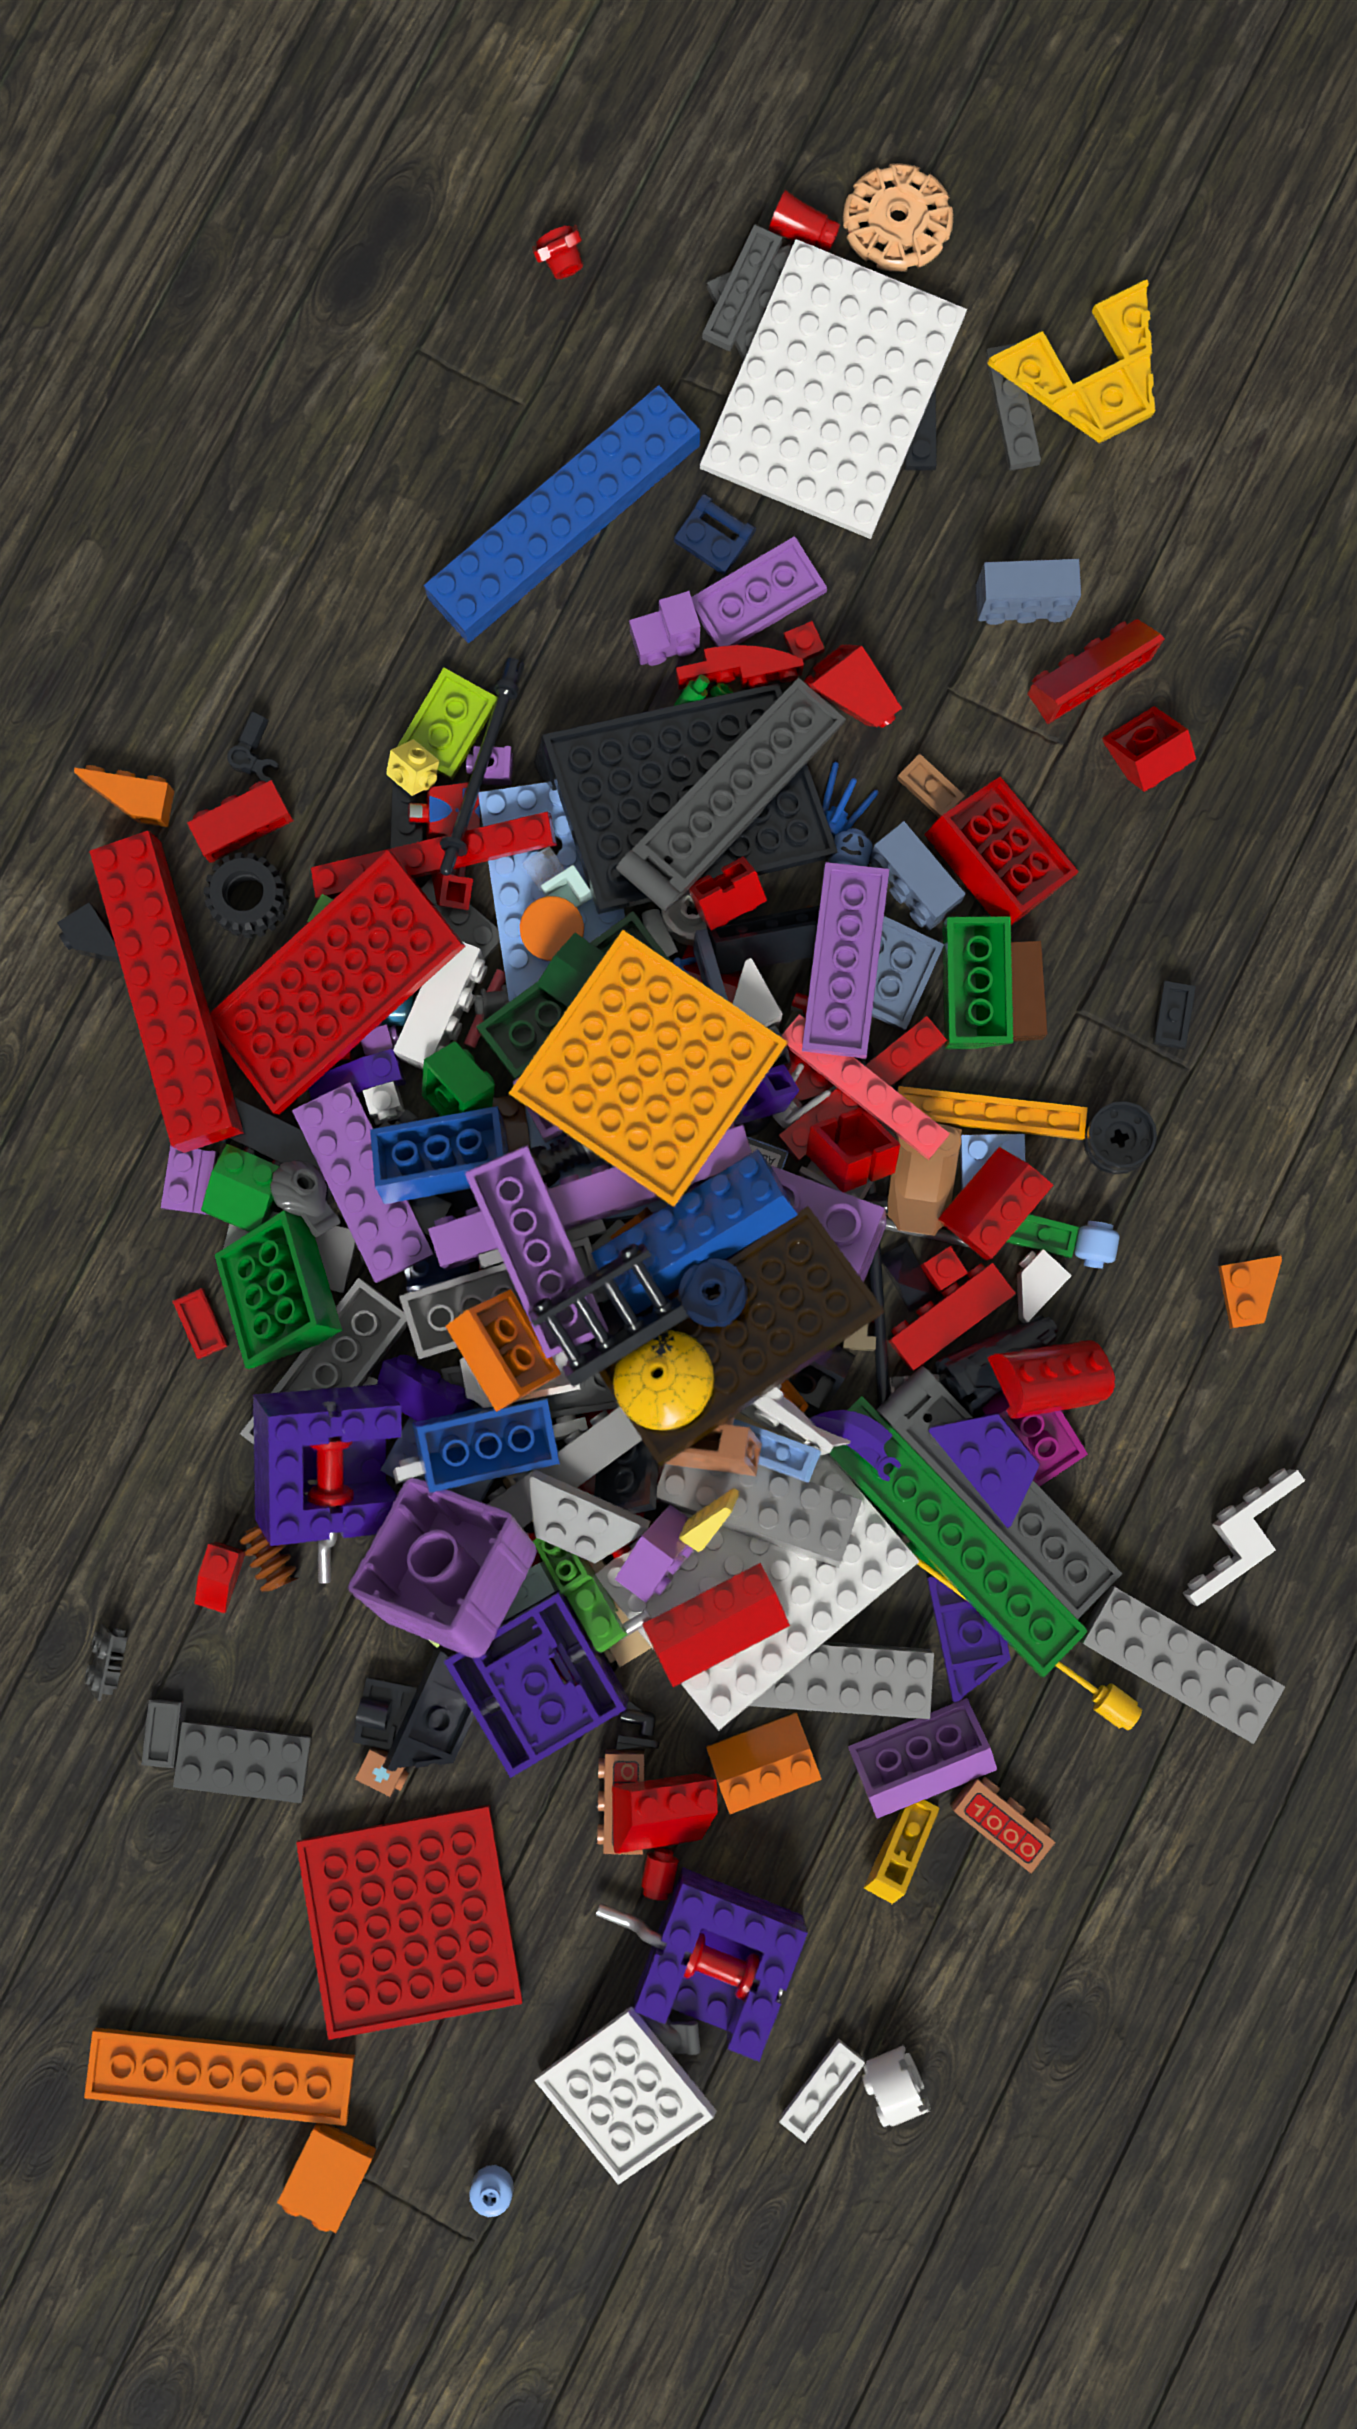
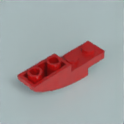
M745 645L719 646L704 649V662L677 667L676 680L678 688L683 689L689 681H696L701 674L705 675L710 680V683L716 681L717 684L732 682L735 677L739 676L742 688L750 687V689L767 686L768 682L780 680L781 683H787L798 679V676L803 673L804 663L803 659L771 648Z

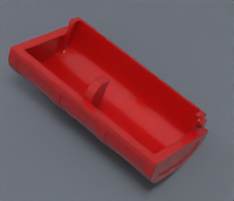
M1092 1340L996 1353L988 1357L1010 1405L1006 1410L1012 1419L1095 1405L1103 1400H1107L1115 1387V1375L1108 1357L1100 1345Z

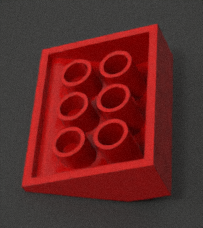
M998 777L944 813L924 834L990 916L1011 917V925L1024 917L1079 873L1001 777Z

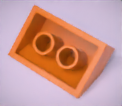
M511 1289L468 1309L445 1326L496 1412L562 1374L553 1358H546L528 1316Z
M797 1712L706 1746L729 1814L822 1780Z

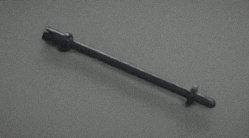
M515 658L505 660L501 678L495 683L494 692L498 697L451 837H443L440 841L441 848L445 851L440 871L445 876H449L453 872L457 857L464 856L468 852L467 844L463 842L509 700L516 699L519 693L518 683L525 665L523 662H520L518 668H516L519 660Z

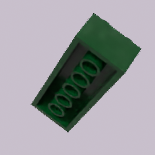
M633 911L590 942L606 954L622 930H624L671 962ZM537 982L476 1026L481 1036L514 1080L520 1078L568 1009L536 985Z

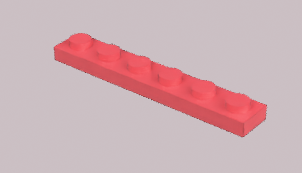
M799 1014L781 1035L788 1042L787 1048L927 1160H930L950 1133L854 1057L802 1051L806 1019Z

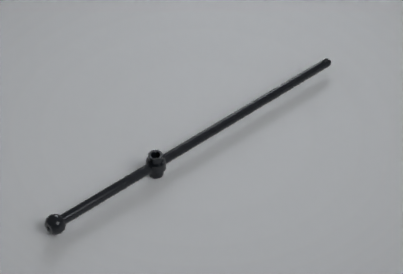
M868 1042L866 1059L854 1058L864 1066L868 1064V1061L874 1055L873 1045ZM873 1181L863 1200L885 1208V1214H888L887 1195H877L876 1181ZM880 1243L869 1268L871 1293L884 1310L883 1314L873 1320V1335L876 1337L875 1366L878 1407L890 1396ZM885 1515L886 1522L899 1536V1529Z

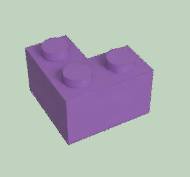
M689 591L659 600L658 612L629 620L630 633L641 665L647 663L650 666L663 663L667 657L677 654L679 657L687 656L694 653L696 648H700L701 626Z
M670 1504L640 1537L615 1580L645 1603L655 1593L661 1596L671 1582V1579L667 1577L668 1574L672 1573L674 1575L685 1560L682 1556L688 1559L695 1550L679 1539V1535L688 1517Z

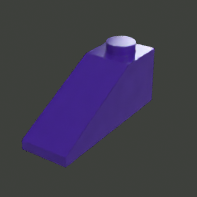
M392 1048L329 1070L308 1088L311 1099L314 1100L349 1082L352 1084L358 1098L364 1097L362 1090L392 1081L397 1086L405 1085L406 1081L399 1058Z

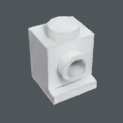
M393 1081L362 1090L369 1114L374 1119L376 1126L382 1124L385 1120L390 1122L399 1119L405 1111L398 1086Z

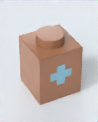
M372 1746L355 1780L390 1797L395 1789L402 1790L409 1773L404 1771L406 1767L397 1768V1771H389L382 1767L388 1751Z

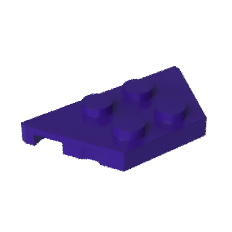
M999 1412L977 1418L962 1419L943 1425H932L928 1428L930 1434L1004 1525L1009 1528L1040 1466L1034 1455Z
M935 1577L927 1578L951 1698L952 1702H957L1011 1660L1008 1644L968 1601Z

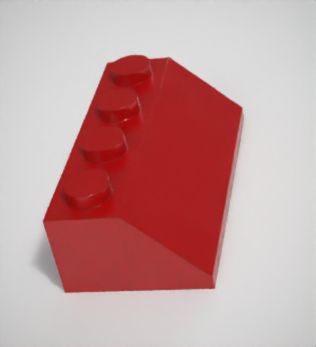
M1138 619L1129 624L1124 621L1110 631L1111 635L1102 641L1100 638H1096L1084 647L1085 652L1077 657L1071 654L1058 663L1059 668L1049 673L1048 670H1045L1038 674L1032 680L1033 684L1028 695L1046 723L1050 724L1149 662L1164 641L1162 634Z
M758 1563L643 1623L642 1627L674 1688L790 1627V1624L761 1563Z

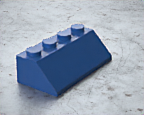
M545 1397L514 1402L497 1412L493 1406L482 1407L412 1423L429 1493L560 1464L548 1400Z

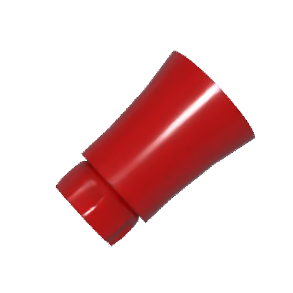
M785 190L775 210L768 231L792 240L797 239L830 252L840 224L828 218L829 215L814 209Z

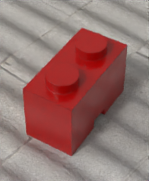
M744 856L722 867L723 873L712 878L709 874L696 881L688 889L699 916L710 930L726 925L730 920L745 912L754 910L758 905L767 901L756 870Z

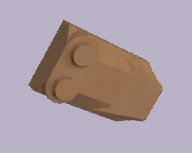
M940 1125L950 1135L930 1160H927L896 1135V1140L901 1146L895 1173L890 1175L887 1196L888 1214L886 1215L892 1219L898 1231L935 1236L944 1226L937 1219L952 1202L962 1129Z

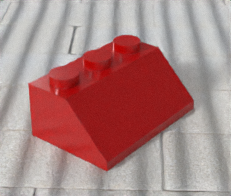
M998 1147L937 1220L987 1261L996 1255L1054 1185L1030 1164Z
M695 1773L612 1786L614 1853L619 1854L702 1840L718 1813L717 1779Z

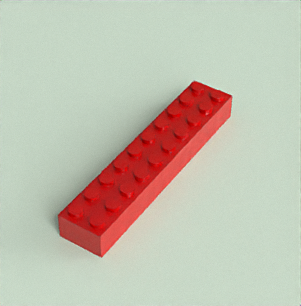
M148 830L90 850L171 1147L186 1153L244 1133L161 841Z

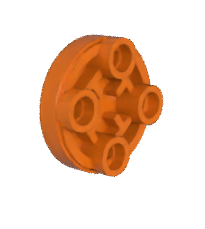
M547 896L537 899L526 908L520 921V935L525 947L531 954L545 961H551L554 955L575 932L581 937L584 936V923L580 912L571 902L561 897Z

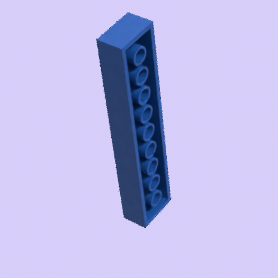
M658 385L424 585L428 599L469 644L700 446V429Z

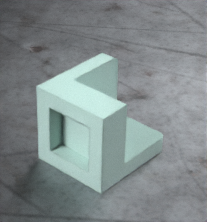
M574 865L541 885L545 897L556 896L564 898L576 908L592 899L590 889Z

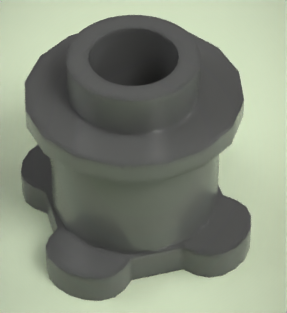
M502 985L501 991L486 992L485 989H481L480 995H475L476 1015L481 1014L482 1020H486L487 1017H490L508 1004L510 1001L508 999L507 985Z

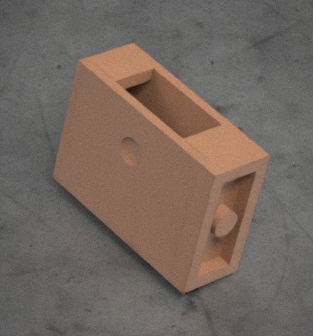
M732 1417L666 1464L756 1476L762 1444L750 1427L734 1426V1417Z

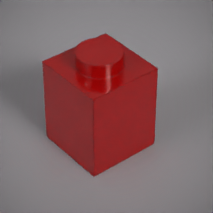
M951 1246L920 1265L936 1292L943 1290L968 1274Z

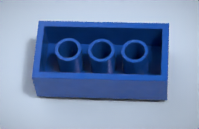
M498 1106L370 1129L375 1188L384 1204L471 1189L465 1175L466 1171L509 1153L506 1126Z

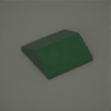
M575 932L554 955L536 985L569 1008L606 954Z

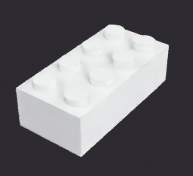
M465 942L463 943L466 947L421 987L393 1052L401 1061L423 1070L425 1058L449 1045L451 1040L456 1041L462 1028L459 1020L463 1011L469 1012L475 995L471 994L476 982L481 984L486 975L488 967L484 965L486 961L481 950Z

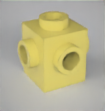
M413 739L390 750L386 774L413 796L435 785L439 760Z

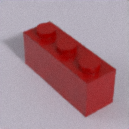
M270 780L253 784L248 792L239 797L238 795L227 797L221 802V806L211 811L205 809L196 813L193 816V820L187 822L202 854L209 863H212L293 822V819L276 786Z

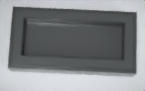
M149 1699L141 1765L165 1768L176 1767L183 1701Z

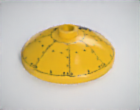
M666 1330L619 1359L614 1373L615 1396L624 1413L637 1424L653 1430L678 1428L696 1418L707 1404L713 1390V1367L706 1351L696 1340L684 1333ZM658 1369H663L662 1377L654 1379V1372Z

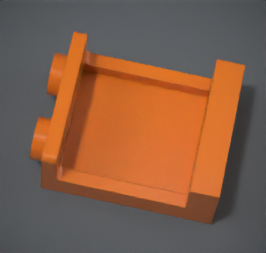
M316 2123L277 2203L282 2205L283 2210L288 2214L296 2217L301 2215L311 2220L317 2229L325 2232L330 2230L336 2233L373 2159L376 2148L329 2124Z

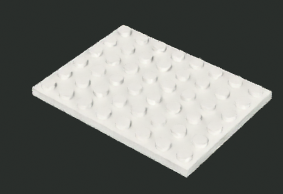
M796 239L700 463V469L871 539L965 318L967 309Z
M827 1454L819 1456L809 1482L862 1500L840 1567L721 1526L702 1551L694 1550L688 1559L682 1556L685 1560L674 1575L669 1573L667 1576L671 1579L668 1587L661 1596L655 1593L647 1603L615 1580L639 1539L630 1546V1551L612 1560L595 1574L629 1620L646 1609L653 1619L761 1563L779 1598L790 1627L681 1683L718 1731L920 1562L850 1478ZM681 1512V1513H683L685 1516H687L688 1518H690L691 1516H693V1515H690V1514ZM643 1627L638 1630L639 1633L651 1646Z

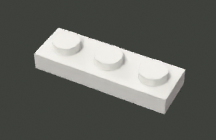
M838 2039L781 2114L779 2122L806 2143L863 2067L865 2060Z

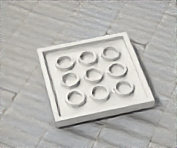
M632 2006L542 2071L535 2079L538 2086L618 2185L713 2119L717 2112L639 2014L634 2012Z

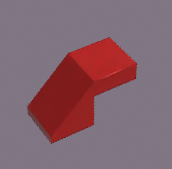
M466 866L453 869L449 876H445L441 872L431 874L437 905L469 910L473 879L465 877Z

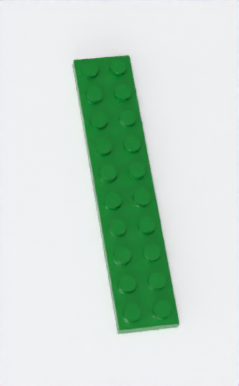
M862 1396L859 1397L846 1411H853L868 1416L880 1423L892 1434V1437L884 1444L883 1449L888 1457L896 1458L900 1462L901 1467L897 1469L893 1464L887 1463L883 1470L891 1479L884 1481L879 1478L877 1470L847 1445L833 1446L831 1452L827 1453V1455L1040 1677H1045L1085 1636L1088 1630Z

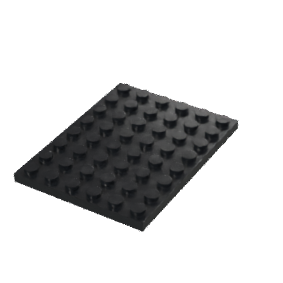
M779 683L542 735L541 743L598 914L652 902L651 899L616 870L617 865L782 695ZM807 763L764 807L762 813L698 880L709 874L712 878L723 873L722 867L743 856L759 876L830 859L838 853Z

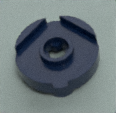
M722 1259L707 1260L708 1262L702 1263L699 1266L697 1264L692 1266L684 1274L679 1286V1296L683 1308L693 1321L707 1327H725L743 1310L747 1300L748 1288L743 1277L733 1264ZM715 1285L720 1286L719 1292L721 1295L718 1298L709 1300V1296L705 1291L713 1289Z

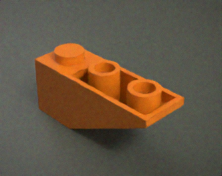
M87 765L85 769H74V773L84 783L136 822L168 827L175 791L166 783V779L151 775L147 776V779L136 778L135 774L118 770L116 774L105 773L104 769Z

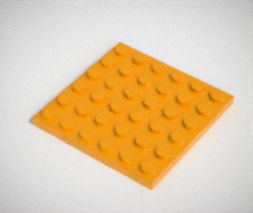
M622 930L509 1094L662 1200L675 1207L788 1042Z

